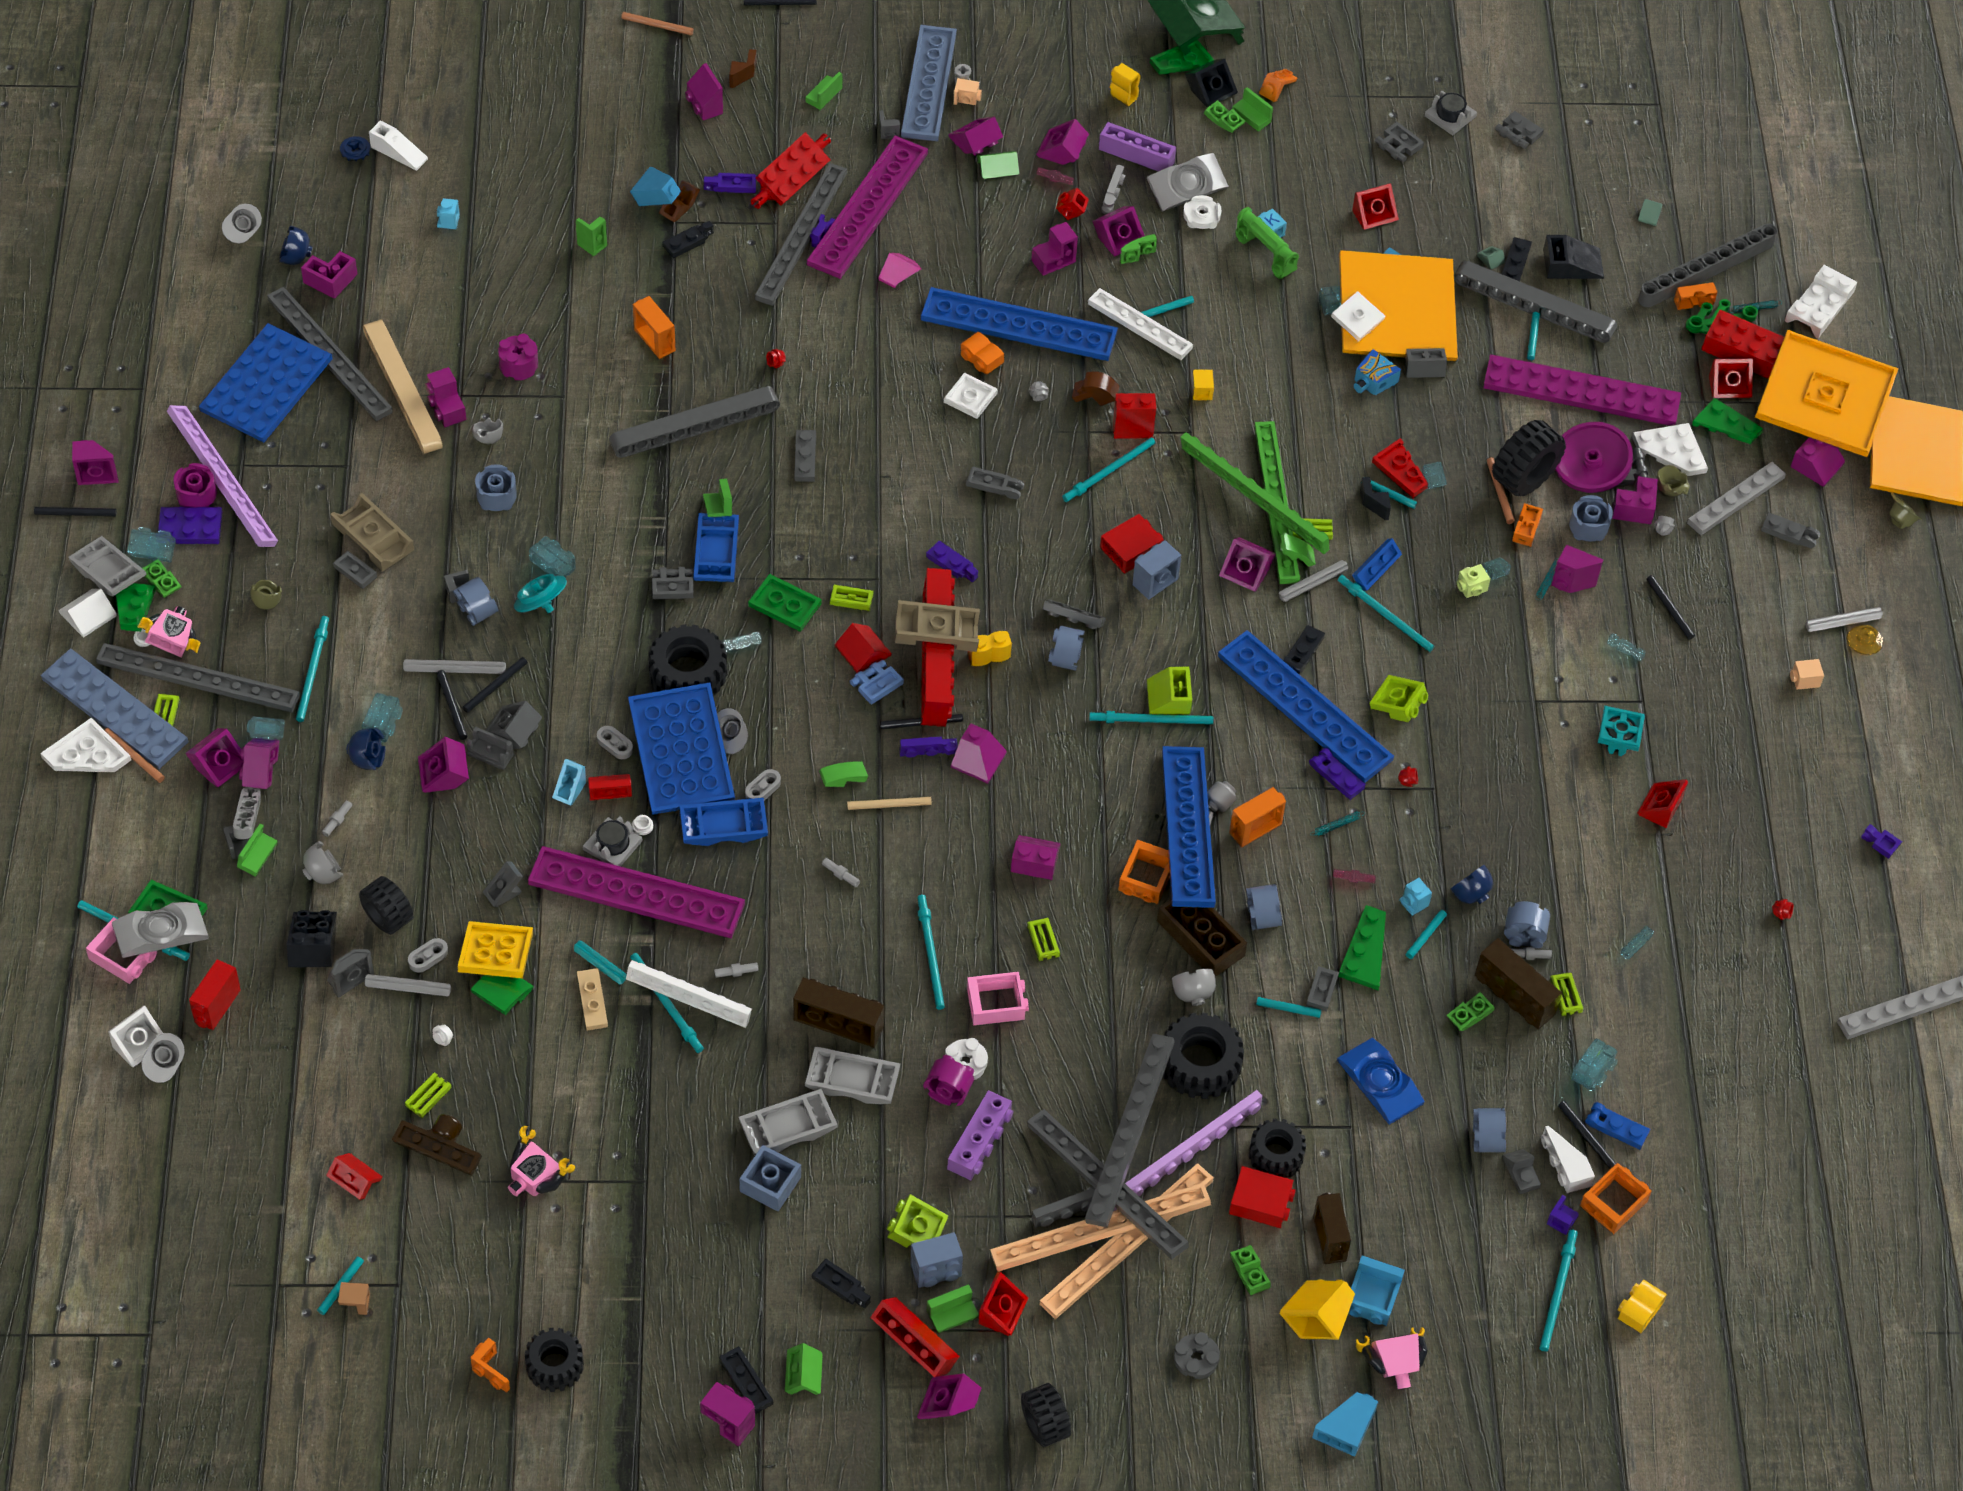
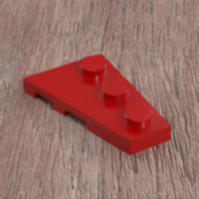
M1399 438L1372 458V463L1414 498L1427 489L1428 482L1419 467L1412 461L1410 452L1406 451L1403 446L1404 442Z

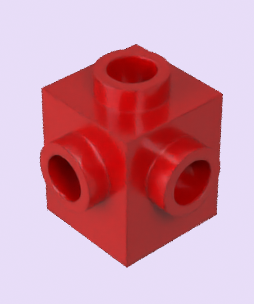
M1074 188L1068 192H1063L1058 197L1056 209L1067 220L1079 217L1085 212L1089 199L1078 188Z

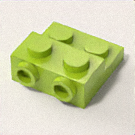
M1388 675L1370 701L1371 709L1388 712L1391 719L1409 722L1411 718L1417 717L1421 703L1425 704L1427 702L1428 693L1423 682Z
M910 1194L904 1200L900 1199L896 1205L895 1211L898 1214L896 1218L890 1220L887 1226V1230L890 1231L888 1238L907 1248L912 1243L939 1237L948 1219V1215Z

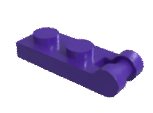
M1327 748L1322 749L1318 756H1314L1309 760L1311 767L1349 800L1365 789V783L1333 757ZM1325 761L1328 765L1324 766L1322 763Z

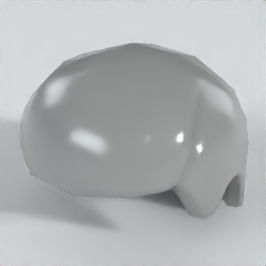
M487 418L484 422H477L473 425V437L480 443L493 444L500 440L502 436L503 423L500 419L493 422L490 418Z

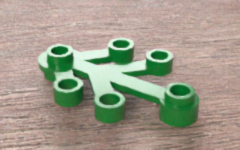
M1721 299L1718 308L1710 319L1704 318L1706 315L1711 314L1713 306L1708 302L1702 303L1699 313L1691 316L1686 321L1687 330L1691 333L1702 332L1707 334L1719 310L1728 311L1731 305L1730 301ZM1749 305L1743 308L1742 313L1732 315L1752 323L1757 318L1758 310L1754 306Z

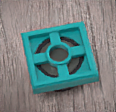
M1604 706L1597 743L1606 744L1610 754H1613L1615 750L1618 751L1619 756L1624 755L1628 749L1639 751L1645 714Z

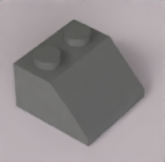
M527 701L504 705L485 731L513 743V750L521 749L528 743L531 733L538 728V723L542 716Z

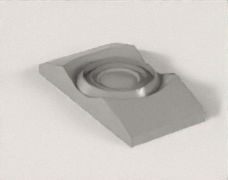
M1214 153L1195 157L1185 163L1170 166L1147 177L1161 212L1186 202L1188 203L1195 196H1207L1229 187Z
M103 536L68 557L70 562L85 578L91 579L109 596L116 595L147 575L144 569Z
M170 903L159 910L150 912L136 910L112 922L122 958L209 939L197 903Z
M815 1047L805 1087L814 1091L822 1089L823 1093L828 1096L852 1097L866 1104H891L901 1064Z
M822 1089L739 1117L740 1124L754 1156L762 1145L780 1152L798 1142L813 1141L837 1128L836 1120Z

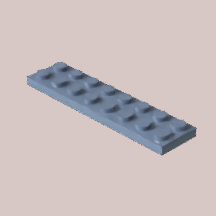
M920 25L901 137L929 141L939 140L957 29Z
M71 648L41 675L43 681L104 728L112 730L157 769L165 765L189 742L184 734Z

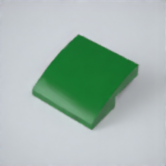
M484 975L471 988V992L506 1015L517 1002L521 1003L534 986L522 978Z

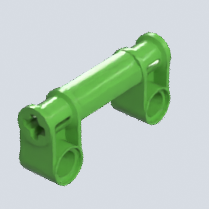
M1250 207L1242 209L1237 217L1238 221L1235 231L1238 240L1245 244L1257 237L1274 254L1272 271L1278 279H1282L1296 271L1299 255L1291 251L1289 245L1260 217H1256Z

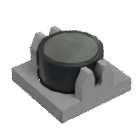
M1441 91L1439 96H1435L1432 107L1425 111L1426 118L1452 136L1477 116V112L1467 106L1463 96L1457 93H1445L1444 91Z
M621 816L616 820L608 817L583 845V850L602 862L621 867L641 844L642 837L633 832V827L629 821H626L624 824Z

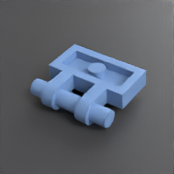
M884 660L872 663L867 670L858 672L850 680V684L853 687L858 684L861 685L858 688V692L871 705L903 685L904 679L891 666L885 670L883 669L887 666Z

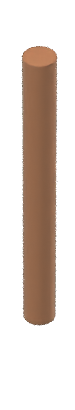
M622 13V19L693 35L694 29L631 13Z
M1488 458L1486 461L1507 524L1514 523V518L1504 487L1493 477L1492 466L1495 463L1494 458Z
M109 728L104 730L130 755L131 759L159 783L164 781L165 776Z

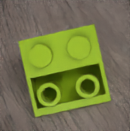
M1168 667L1147 679L1149 714L1190 715L1192 691L1189 667Z

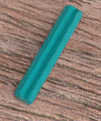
M579 940L574 945V951L615 982L623 984L626 981L627 974L586 943Z

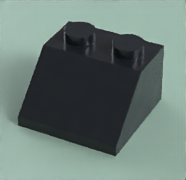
M1225 58L1213 60L1185 74L1191 91L1206 107L1211 106L1217 100L1220 102L1238 93Z

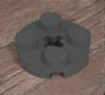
M1200 1332L1187 1335L1180 1339L1175 1346V1366L1185 1376H1193L1194 1379L1206 1378L1212 1375L1217 1368L1220 1358L1219 1348L1205 1333ZM1194 1352L1200 1353L1201 1360L1197 1358L1192 1359L1191 1356H1193Z

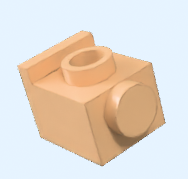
M957 78L953 104L957 105L959 102L976 105L982 96V90H979V82Z

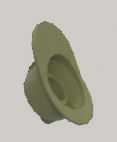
M1891 493L1895 502L1889 514L1895 526L1903 529L1911 527L1918 519L1922 520L1903 499Z

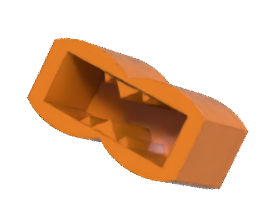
M980 332L975 333L961 343L960 353L962 358L973 363L979 372L989 374L1004 363L1003 351Z

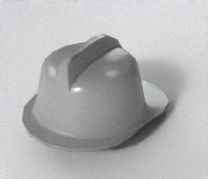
M240 204L235 207L222 223L223 235L233 243L246 242L261 225L262 217L259 210L251 204Z
M726 708L719 711L717 716L725 753L734 754L744 748L748 732L739 712Z
M162 1033L154 1038L142 1060V1070L149 1080L156 1083H164L172 1078L185 1053L181 1039L171 1033Z

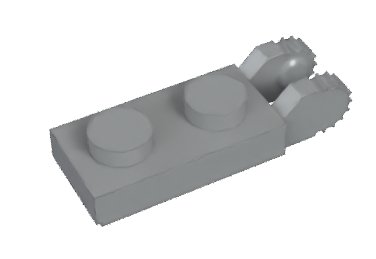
M1116 166L1107 189L1101 210L1105 215L1111 213L1114 209L1115 201L1120 192L1118 186L1123 185L1126 176L1123 174L1124 166Z

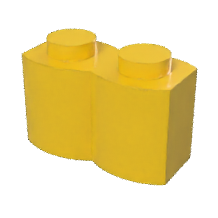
M1121 63L1119 66H1115L1111 72L1110 94L1125 105L1130 106L1137 100L1139 95L1140 74Z
M997 631L988 636L978 635L979 644L977 652L968 651L971 665L983 666L991 661L1002 662L1008 660L1011 657L1012 642L1007 631Z
M1645 1280L1640 1285L1636 1283L1629 1293L1631 1297L1628 1301L1624 1299L1618 1307L1620 1312L1618 1319L1639 1333L1645 1330L1663 1305L1667 1296L1666 1293Z

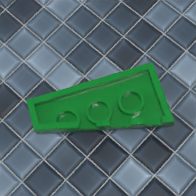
M1368 905L1365 906L1338 977L1379 991L1386 919L1385 911Z

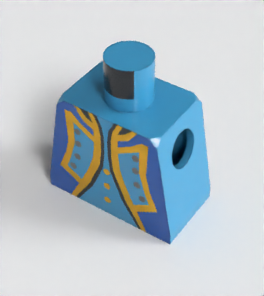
M1373 349L1356 369L1354 389L1358 393L1367 390L1371 394L1377 395L1399 382L1401 369Z

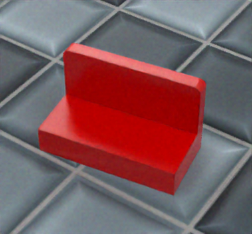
M630 774L588 778L590 800L632 797Z
M350 1153L335 1157L326 1175L359 1200L365 1199L372 1183L379 1182L382 1179L379 1173Z

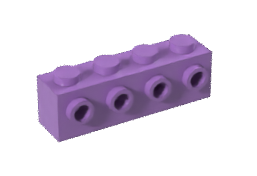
M1107 122L1100 134L1099 150L1156 171L1173 166L1175 163L1176 147L1110 122Z
M988 1090L950 1154L947 1170L969 1180H972L975 1174L978 1175L980 1173L984 1157L990 1156L994 1140H999L1004 1129L1002 1128L1004 1123H1008L1012 1118L1014 1111L1011 1110V1100Z

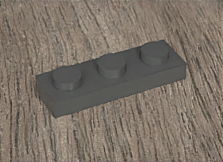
M796 430L795 481L815 482L816 430Z
M1051 599L1046 600L1043 609L1047 610L1049 615L1055 617L1062 615L1067 617L1066 620L1078 623L1080 621L1086 623L1085 626L1091 629L1101 628L1106 620L1105 617Z
M1091 1188L1032 1210L1031 1221L1034 1228L1046 1227L1052 1224L1053 1221L1061 1218L1068 1219L1077 1212L1088 1211L1095 1189Z

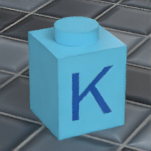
M1274 209L1263 212L1258 216L1280 238L1285 235L1287 222Z

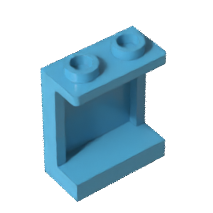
M1361 1256L1351 1287L1355 1296L1348 1314L1353 1317L1368 1319L1377 1325L1383 1324L1387 1326L1405 1270Z

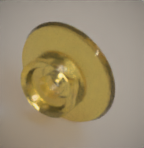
M1870 625L1856 626L1847 635L1849 646L1859 654L1873 655L1878 653L1883 647L1881 634Z

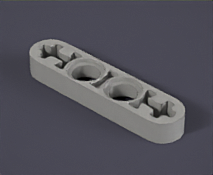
M245 787L241 791L233 823V834L237 839H248L253 835L261 802L259 788Z

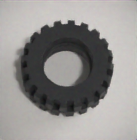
M1541 420L1530 421L1526 425L1521 426L1518 431H1515L1512 434L1513 436L1501 447L1498 456L1494 460L1495 463L1492 466L1494 479L1515 496H1526L1528 493L1534 492L1536 488H1539L1556 470L1557 465L1560 464L1561 458L1564 456V450L1566 449L1564 437Z
M684 624L678 628L674 626L669 628L668 632L663 631L659 634V638H655L648 652L649 678L657 692L710 683L712 693L717 694L720 691V687L724 685L727 676L725 645L715 633H710L709 629L704 627L701 629L698 625L690 627ZM682 657H695L705 663L700 669L691 672L676 670L670 664Z
M1191 1013L1187 1018L1182 1016L1177 1019V1023L1172 1022L1168 1026V1030L1165 1031L1163 1036L1174 1037L1175 1043L1163 1073V1078L1168 1079V1084L1172 1088L1176 1087L1177 1092L1182 1095L1187 1093L1191 1098L1201 1096V1099H1208L1209 1095L1213 1097L1220 1096L1221 1091L1226 1093L1231 1089V1085H1235L1241 1073L1244 1049L1242 1038L1238 1037L1239 1032L1236 1028H1231L1230 1022L1220 1020V1016L1217 1015L1212 1017L1208 1016V1013H1201V1015ZM1204 1045L1215 1050L1221 1057V1060L1211 1066H1198L1186 1060L1181 1052L1190 1046Z

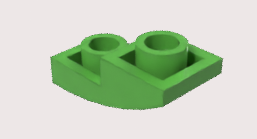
M1218 100L1205 109L1203 113L1215 124L1232 133L1245 123V120L1234 109L1227 110Z
M1155 234L1138 238L1122 247L1120 263L1139 261L1140 255L1156 252L1157 239Z
M1281 535L1282 543L1280 548L1284 555H1287L1292 561L1299 558L1308 567L1316 564L1314 550L1308 543L1292 535Z
M159 559L142 568L147 574L144 577L151 585H155V590L162 597L165 598L181 588V585L171 571L168 572Z
M863 762L838 763L821 768L819 771L825 787H844L847 781L866 782L868 778Z
M1479 992L1467 1003L1462 1002L1447 1014V1017L1462 1032L1481 1021L1495 1009L1485 996Z
M1251 1245L1230 1252L1236 1270L1250 1295L1271 1288V1282L1261 1268V1261Z

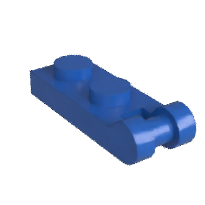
M1595 1102L1591 1108L1592 1113L1587 1115L1585 1123L1596 1130L1641 1150L1650 1129L1605 1108L1601 1103ZM1599 1116L1604 1118L1605 1121L1599 1120Z

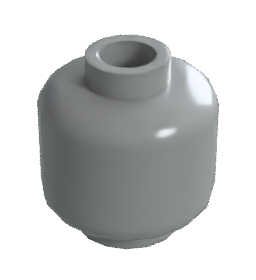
M1227 781L1215 782L1207 791L1208 807L1214 812L1217 810L1226 812L1236 801L1235 788Z

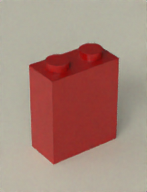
M1116 393L1113 416L1114 439L1153 438L1156 416L1155 393Z
M1137 514L1101 535L1100 548L1125 574L1134 569L1135 560L1138 556L1146 554L1154 545H1159L1164 539L1159 532H1156L1151 527L1147 519Z
M217 959L190 997L189 1002L194 1022L199 1027H207L214 1030L241 991L236 967Z
M1242 1166L1229 1214L1281 1228L1282 1222L1288 1221L1291 1209L1287 1208L1288 1201L1293 1203L1296 1192V1189H1292L1294 1180Z

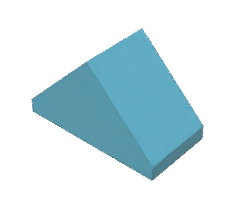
M565 759L552 798L570 806L573 805L586 784L585 766Z

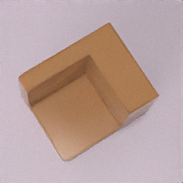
M341 1282L338 1304L357 1306L358 1314L367 1315L370 1300L369 1285Z

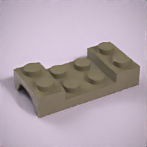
M363 493L359 494L354 506L344 513L332 512L330 514L332 524L344 536L346 534L350 536L369 555L370 561L382 572L414 551L413 540Z
M898 600L895 643L915 645L916 640L956 645V650L977 652L980 609Z

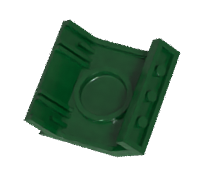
M1147 0L1184 55L1191 52L1188 45L1205 35L1230 33L1238 45L1244 42L1241 35L1244 33L1242 30L1245 26L1226 0Z

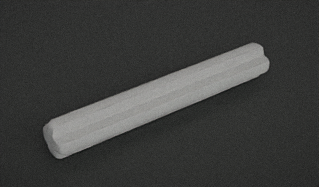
M1341 560L1280 591V600L1287 602L1348 570L1347 562Z
M1880 607L1807 620L1805 626L1808 632L1881 619L1883 612Z
M367 974L365 977L366 987L449 996L451 992V985L449 983Z

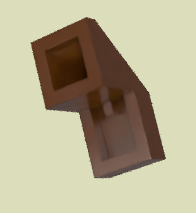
M749 49L747 63L732 61L729 74L730 88H734L754 77L757 64V50Z
M685 180L681 181L679 185L681 192L673 203L663 204L659 212L673 222H676L693 206L700 191L699 188Z

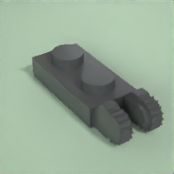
M977 467L971 468L966 481V486L1003 496L1006 495L1010 499H1019L1021 492L1018 490H1022L1025 485L1023 481L1011 478L1008 475Z
M1770 512L1761 529L1762 532L1808 548L1815 547L1816 540L1821 535L1820 531L1813 527H1806Z

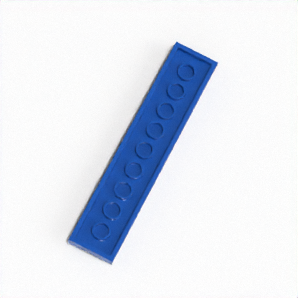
M933 287L930 288L921 314V321L976 333L980 332L990 336L1109 361L1118 330L1117 327Z
M1248 630L1218 652V657L1319 745L1327 748L1333 757L1362 782H1367L1393 761L1394 755Z
M1163 746L1162 762L1172 907L1215 908L1216 899L1204 747Z

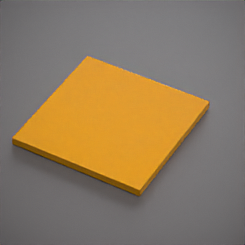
M1340 250L1341 305L1358 291L1386 316L1378 326L1360 341L1356 340L1342 327V353L1368 355L1374 349L1382 356L1405 358L1406 349L1444 348L1447 361L1457 360L1453 259Z
M1787 330L1755 418L1868 457L1898 368Z
M1889 396L1871 446L1870 488L1963 507V411Z

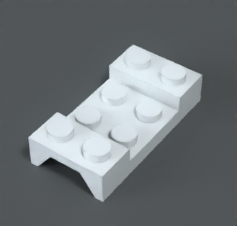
M1823 265L1809 288L1788 310L1785 322L1789 323L1798 320L1810 326L1814 336L1819 338L1852 296L1857 282Z

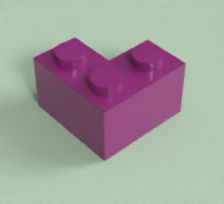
M1067 222L1053 226L1049 231V241L1032 248L1031 261L1043 276L1075 263L1078 236Z
M341 251L329 263L312 255L301 267L303 283L334 299L358 274L356 259Z
M447 367L427 374L428 383H425L429 394L427 401L430 407H434L437 421H441L444 428L465 421V406L458 395L457 382L450 368Z
M1638 476L1634 491L1617 489L1613 502L1612 519L1652 524L1656 508L1658 479Z
M255 737L245 744V747H242L241 759H244V763L239 773L242 786L268 789L272 785L273 764L278 761L279 740Z
M716 1382L700 1402L701 1413L720 1425V1435L738 1447L755 1426V1406L753 1402L747 1397H740L735 1394L734 1390L728 1385H721Z

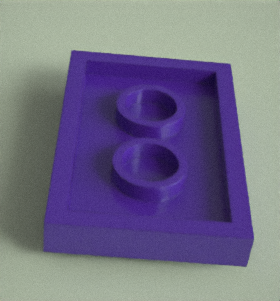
M161 507L157 536L158 544H219L223 514L222 507Z

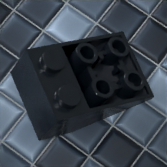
M1546 235L1543 253L1547 279H1604L1600 248L1567 235Z
M301 910L293 913L287 940L288 967H332L337 912H330L329 910H322L320 912Z

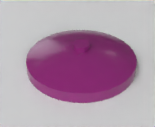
M1586 422L1570 428L1562 435L1565 439L1566 449L1555 471L1561 481L1572 489L1586 493L1603 492L1617 486L1630 472L1633 463L1632 446L1627 436L1615 426L1603 422Z

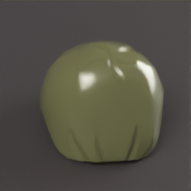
M1666 465L1658 470L1657 486L1660 492L1667 496L1687 495L1690 485L1685 472H1680L1673 465Z
M261 579L251 586L250 596L254 605L260 609L268 610L278 605L281 600L282 589L281 586L277 587L270 580Z

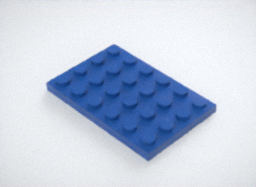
M267 323L199 405V409L201 412L264 443L333 359L332 354Z
M710 683L628 697L652 815L680 810V805L735 800Z

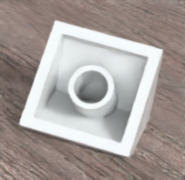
M91 589L59 610V613L83 638L117 616L102 589Z
M142 1006L108 1031L112 1047L131 1067H135L143 1060L151 1042L156 1036L163 1033L145 1006Z

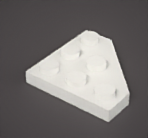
M1689 423L1633 432L1632 438L1636 447L1641 448V452L1645 456L1649 454L1657 458L1656 461L1664 465H1673L1680 469L1682 473L1685 472L1687 476L1707 473L1708 467Z
M92 718L41 753L42 759L55 771L116 772L131 761L130 755Z

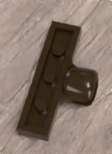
M446 1114L439 1115L430 1130L422 1129L402 1120L392 1138L394 1143L471 1176L482 1158L480 1153L456 1143V1139L462 1130L461 1122Z

